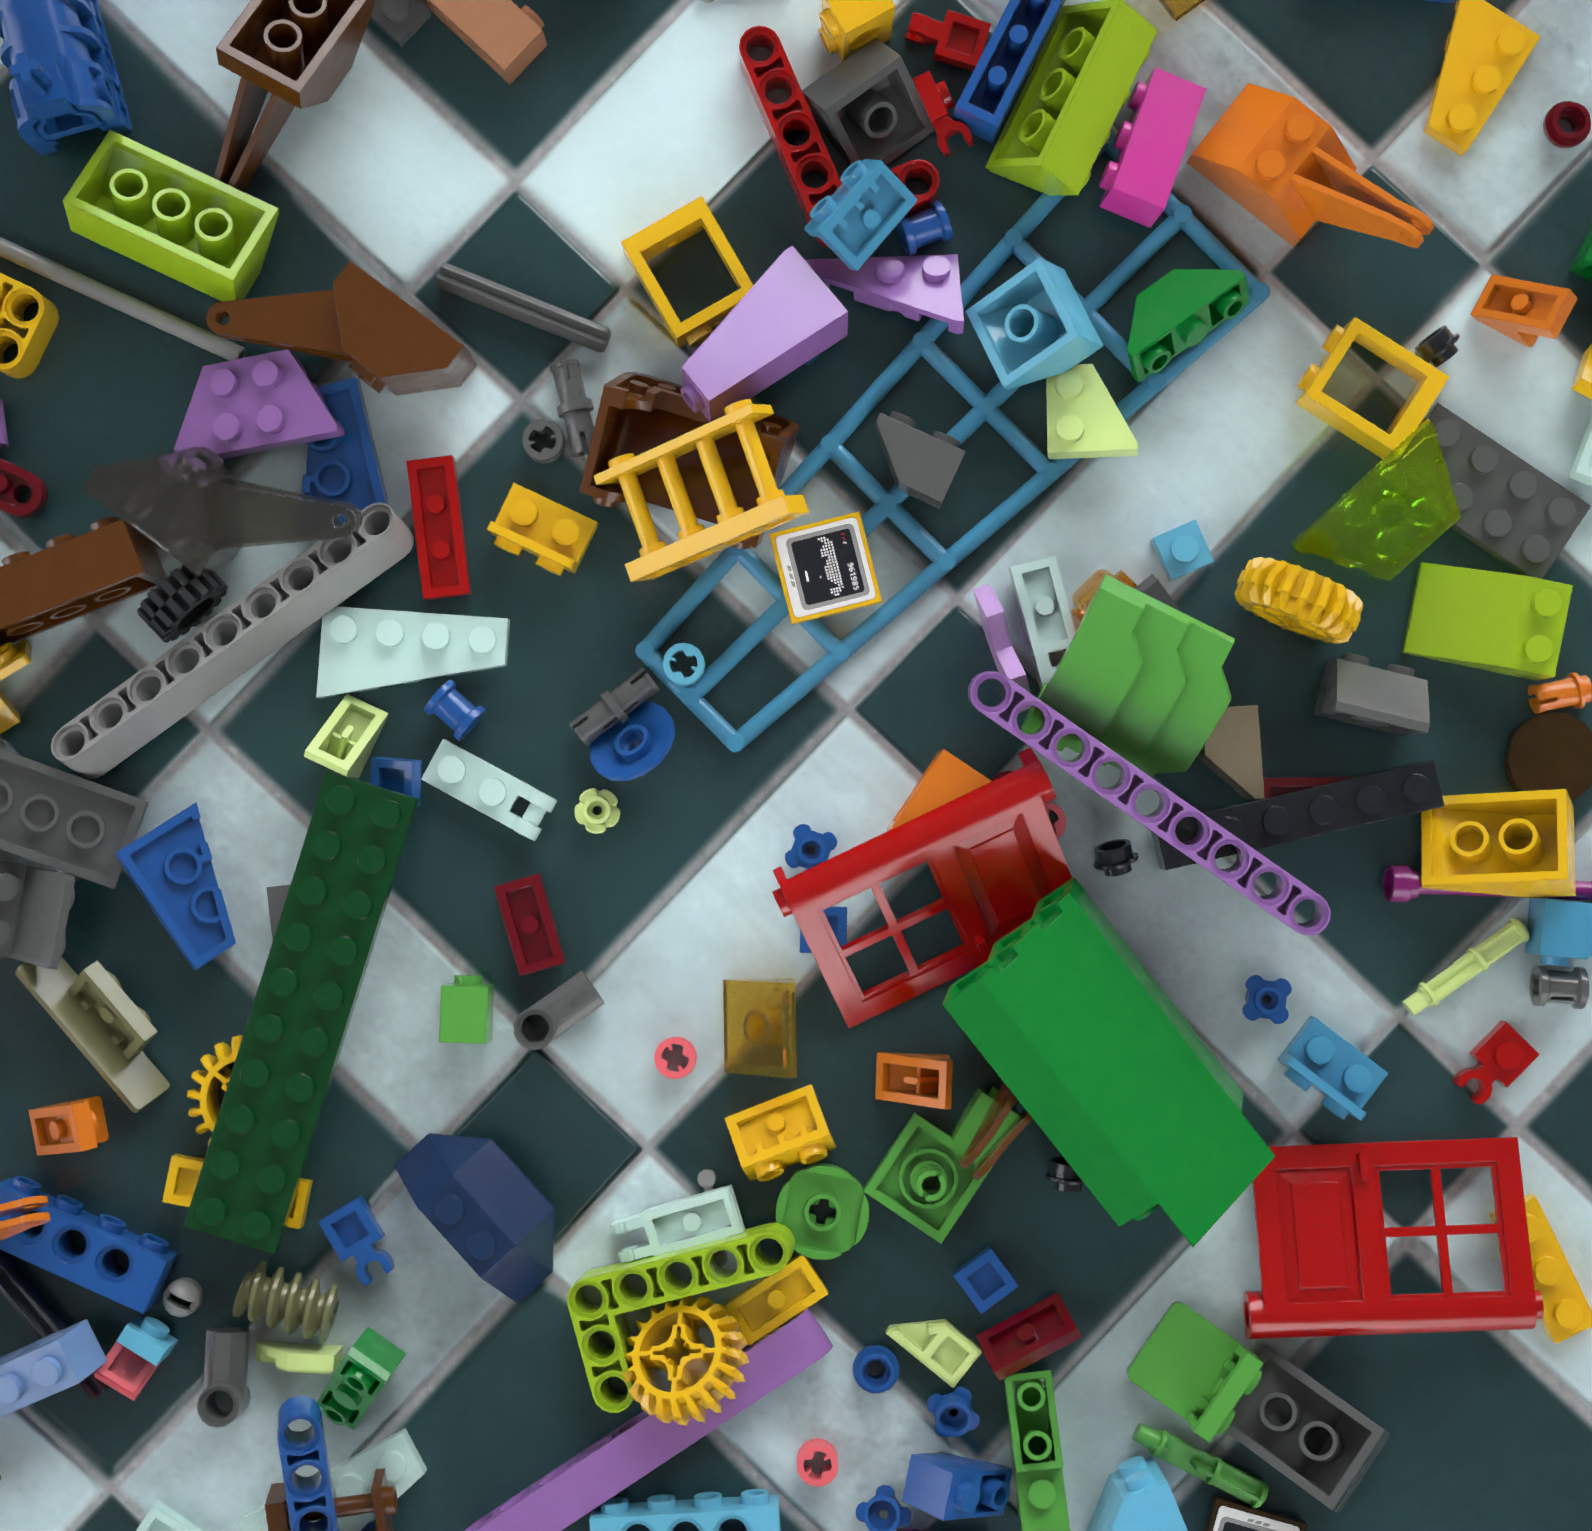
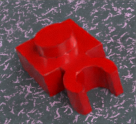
M1501 1020L1469 1052L1478 1063L1473 1068H1464L1457 1072L1452 1083L1462 1088L1470 1079L1475 1078L1478 1082V1089L1469 1099L1473 1103L1480 1105L1491 1096L1492 1083L1495 1080L1501 1086L1508 1088L1540 1054L1506 1021Z

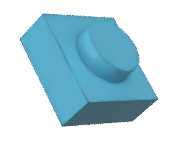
M1196 519L1151 539V543L1169 582L1214 562Z
M138 1316L125 1326L116 1342L157 1366L169 1356L178 1339L171 1336L168 1326L153 1317H145L144 1319Z

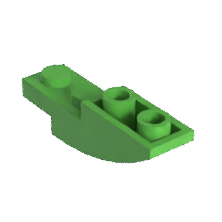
M1051 1370L1012 1374L1004 1378L1015 1493L1021 1531H1070L1062 1471L1064 1466Z

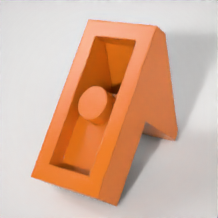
M1492 274L1470 315L1475 320L1516 342L1532 347L1538 336L1557 339L1578 298L1568 288Z
M100 1096L28 1110L37 1156L82 1152L97 1148L98 1143L106 1142L109 1138Z

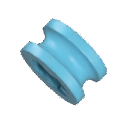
M679 643L669 648L664 655L663 669L670 681L676 685L688 686L700 680L704 674L705 661L697 647L688 643ZM680 652H684L688 658L695 656L697 659V667H691L695 672L689 677H684L681 671L672 672L671 662L677 663V660L673 657Z

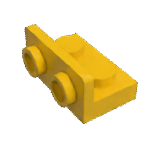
M513 483L495 522L490 521L487 530L496 536L493 544L516 556H519L523 549L538 556L536 565L561 576L563 569L574 574L576 573L599 524L586 516Z
M812 1084L725 1117L741 1167L750 1181L756 1179L758 1181L772 1180L783 1174L784 1168L799 1162L805 1165L818 1162L828 1155V1151L836 1148Z

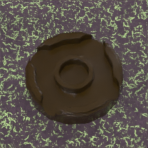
M1545 712L1526 718L1513 729L1508 738L1510 740L1507 744V750L1504 751L1503 763L1508 780L1518 792L1566 789L1570 799L1574 800L1591 787L1592 732L1584 722L1566 713Z

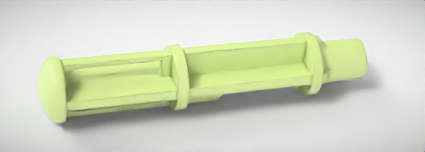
M1516 918L1509 919L1508 924L1476 947L1468 948L1466 954L1429 982L1419 983L1417 991L1402 1001L1406 1010L1414 1017L1428 1006H1438L1440 1000L1481 971H1487L1489 965L1520 943L1529 941L1530 934L1527 927Z

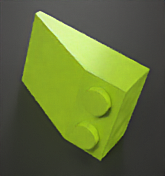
M1421 562L1419 563L1402 653L1534 681L1553 678L1556 674L1573 585L1525 575Z

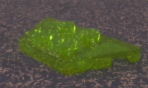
M1427 418L1292 542L1293 547L1300 553L1307 555V552L1328 558L1333 560L1334 564L1350 569L1359 568L1365 570L1369 575L1388 581L1392 580L1461 518L1433 422Z

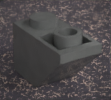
M894 411L891 412L890 416L880 412L874 429L897 490L940 509L966 451L957 448L959 441L945 433L934 431L931 436L916 429L917 422L908 416Z

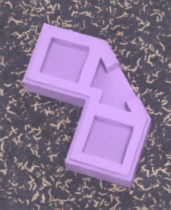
M987 584L973 589L980 621L998 673L1005 675L1030 693L1027 675L1012 647L1004 610L992 586L990 587ZM1032 706L1023 708L1020 712L1029 710Z

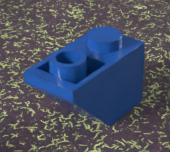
M943 1452L911 1454L902 1501L943 1521L1004 1515L1005 1505L1010 1495L1009 1485L1013 1469L1005 1465Z

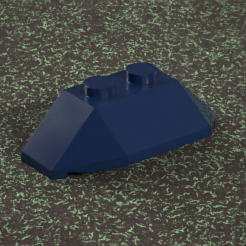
M429 1133L394 1164L417 1208L481 1279L507 1297L519 1303L553 1272L555 1207L493 1138Z

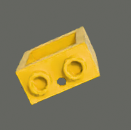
M702 196L621 241L627 260L678 348L687 343L690 347L702 344L713 332L712 329L723 321L754 286ZM704 229L739 290L680 322L646 262Z
M1354 317L1344 327L1337 324L1330 332L1321 347L1328 353L1319 367L1312 363L1300 379L1297 387L1303 390L1295 404L1386 462H1389L1402 453L1449 379V376L1357 317ZM1353 341L1417 381L1386 432L1322 392V389Z

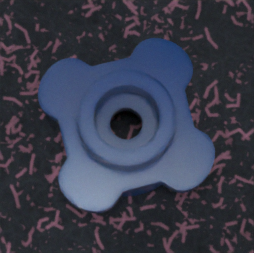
M800 824L793 830L795 840L792 849L785 854V861L791 868L800 866L810 869L828 860L831 850L837 846V839L831 832L821 834L812 831L807 824ZM808 846L815 847L816 851L814 854L810 855L807 853L806 849Z
M1259 975L1250 976L1245 983L1247 991L1245 995L1246 1004L1242 1007L1243 1015L1251 1021L1265 1018L1270 1019L1275 1024L1284 1023L1289 1016V1012L1286 1009L1287 996L1292 992L1291 984L1283 978H1279L1276 981H1268ZM1265 995H1269L1271 997V1002L1269 1004H1265L1263 1002V997Z
M960 1386L955 1388L952 1393L946 1395L935 1393L928 1398L927 1408L930 1412L934 1413L935 1431L939 1436L958 1437L965 1434L968 1430L976 1429L979 1425V1414L972 1409L970 1403L972 1393L968 1388ZM951 1409H956L958 1413L956 1415H951L949 1411Z
M889 1485L879 1486L873 1498L868 1502L858 1504L856 1508L857 1519L860 1522H865L870 1531H895L900 1526L905 1527L909 1525L912 1519L911 1510L898 1502L895 1498V1490ZM883 1509L888 1512L886 1519H882L879 1515Z

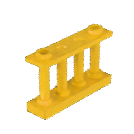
M751 399L732 403L724 408L726 415L640 455L635 456L634 453H628L615 457L607 462L609 469L593 476L596 485L620 484L642 545V548L639 550L641 557L625 564L631 582L656 579L810 513L804 495H785L783 489L778 490L754 424L774 414L771 405L752 404ZM737 431L760 495L756 499L758 506L746 512L743 507L737 506L715 444V440ZM696 449L720 512L716 516L718 524L706 529L704 524H698L676 462V458ZM656 467L659 468L681 530L677 533L679 541L667 546L665 541L660 542L637 478L638 475Z

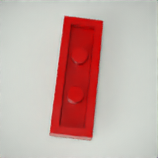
M453 455L406 461L423 599L434 600L472 595L455 458Z

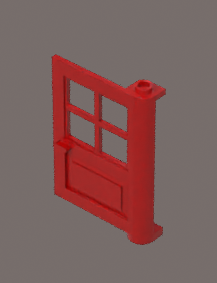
M1031 747L1018 753L1023 767L789 879L786 878L781 866L772 870L780 888L772 891L774 898L784 917L791 914L794 915L848 1028L856 1026L985 963L996 941L1031 919L1037 901L1072 878L1044 806L1045 803L1056 799V795L1046 771ZM927 861L943 898L896 920L880 883ZM871 888L887 925L840 947L823 910ZM948 909L962 945L917 966L901 931ZM892 935L908 970L862 992L846 957Z
M1518 1137L1268 1146L1275 1157L1252 1182L1261 1292H1244L1245 1339L1534 1329L1537 1319L1543 1318L1544 1305L1542 1295L1534 1287ZM1490 1167L1496 1224L1446 1225L1440 1169ZM1429 1169L1435 1226L1385 1228L1379 1171ZM1497 1233L1504 1291L1453 1293L1447 1235ZM1436 1236L1442 1293L1391 1295L1386 1237Z

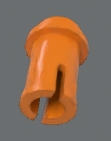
M1573 672L1569 673L1567 678L1563 680L1530 685L1528 687V695H1536L1535 698H1528L1530 707L1535 714L1573 706L1575 709L1584 708L1586 703L1592 701L1591 681L1587 675L1580 676L1578 673Z

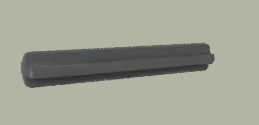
M448 263L443 264L437 274L436 284L444 291L599 353L604 352L609 343L611 332L606 326Z

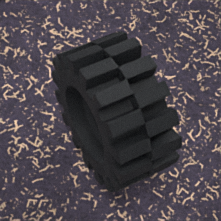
M194 558L191 562L183 563L180 569L175 568L171 571L167 579L163 578L158 582L159 586L151 589L147 594L148 598L142 600L140 603L141 607L138 608L137 612L159 638L168 643L170 640L178 639L181 634L185 635L188 633L192 626L196 627L201 623L200 620L204 616H209L213 612L212 608L218 606L222 601L221 598L226 596L228 586L202 558Z

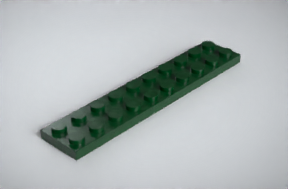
M326 771L184 1227L272 1254L279 1251L420 800L419 798Z

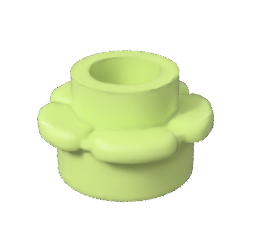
M591 788L580 795V802L575 806L574 814L577 822L584 824L588 832L594 834L603 833L607 827H614L620 818V809L617 808L618 799L614 793L607 789L598 791L596 788ZM600 806L602 809L601 814L595 815L593 808Z

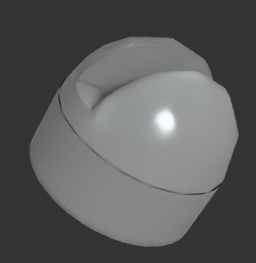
M181 1277L174 1280L166 1287L163 1293L162 1301L165 1310L176 1317L191 1315L203 1302V1289L196 1280L189 1277ZM171 1293L180 1299L192 1302L190 1307L171 1299Z

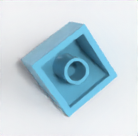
M1040 257L966 310L1003 388L1007 390L1067 372L1103 347L1065 269Z
M1143 1456L1129 1458L1118 1465L1117 1471L1109 1474L1087 1528V1531H1188L1169 1484L1153 1456L1146 1459Z

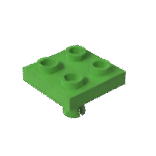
M914 1111L864 1186L863 1192L942 1244L990 1170L979 1180H976L971 1173L981 1158L978 1156L964 1169L958 1162L967 1149L952 1141L948 1133Z

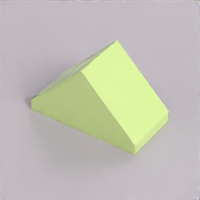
M346 694L306 748L304 757L346 777L359 778L383 729L388 713Z

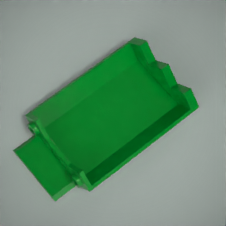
M1075 877L1037 901L1031 919L996 941L985 963L949 986L942 1004L1119 1227L1133 1218L1135 1221L1146 1218L1159 1204L1190 1245L1194 1247L1274 1159V1153L1242 1114L1243 1091Z

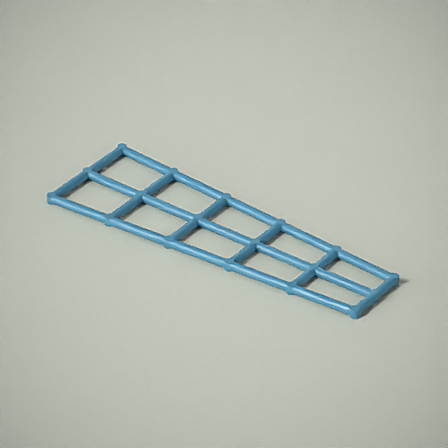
M1110 129L1111 133L1107 143L1101 148L1096 160L1105 152L1114 162L1116 161L1119 149L1113 147L1116 136L1112 129ZM1170 192L1164 209L1168 217L1085 298L1076 291L1102 344L1131 372L1127 353L1128 343L1097 311L1181 229L1221 270H1241L1246 275L1249 304L1235 318L1225 320L1207 333L1206 337L1199 344L1186 348L1172 358L1164 369L1147 376L1141 381V384L1117 403L1116 406L1125 421L1264 303L1270 295L1269 287L1261 283L1192 214L1190 207L1182 204L1172 192ZM1042 193L1015 225L1006 232L1005 236L961 284L963 309L1012 254L1026 267L1039 257L1044 259L1026 239L1064 196H1049ZM930 318L779 488V490L783 489L785 495H798L824 464L831 459L874 503L861 517L866 538L888 517L932 563L842 640L820 618L799 623L827 653L738 730H735L703 697L789 614L780 578L751 548L738 549L730 546L724 549L649 634L636 646L635 652L638 658L731 752L738 753L742 751L1082 459H1048L999 408L1021 386L1007 390L1003 388L999 381L985 394L934 343L948 327L949 323ZM921 356L973 407L946 433L959 441L958 447L987 421L1037 472L947 550L901 505L909 495L898 491L895 484L887 491L842 445ZM739 562L776 601L704 670V674L699 681L688 686L676 685L665 674L663 669L664 657L658 650L731 568ZM671 665L672 672H677V670Z

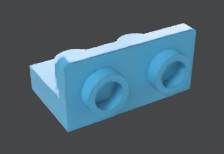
M864 159L852 163L840 178L842 184L831 197H824L813 207L810 212L812 219L804 228L810 236L819 237L850 270L858 271L918 201L881 160Z
M1311 1015L1277 1058L1278 1061L1288 1067L1283 1074L1286 1078L1306 1092L1310 1086L1314 1087L1325 1096L1321 1104L1342 1120L1349 1114L1361 1121L1366 1115L1362 1108L1388 1075V1072Z

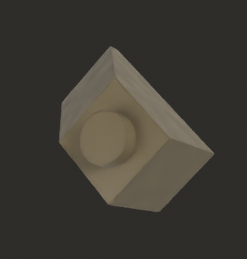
M1258 705L1227 707L1197 755L1204 764L1246 800L1265 798Z

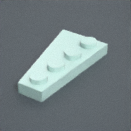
M336 606L322 617L316 698H328L345 693L362 692L385 686L407 684L436 677L453 676L507 666L510 620L508 618Z
M406 1428L330 1468L334 1498L371 1493L376 1469L385 1468L387 1485L396 1486L397 1499L421 1478L427 1468ZM265 1504L242 1516L237 1521L241 1531H268ZM374 1512L338 1517L339 1531H361L370 1521L373 1522L375 1520Z

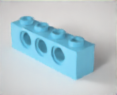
M750 1489L741 1492L740 1497L722 1498L721 1493L710 1491L694 1495V1499L675 1500L674 1495L659 1494L648 1497L647 1502L628 1503V1499L625 1497H612L591 1511L589 1518L590 1531H627L630 1526L635 1524L644 1525L650 1531H675L674 1527L684 1521L693 1523L699 1531H723L720 1526L728 1519L740 1520L746 1527L745 1531H781L779 1494L769 1495V1491L765 1489Z

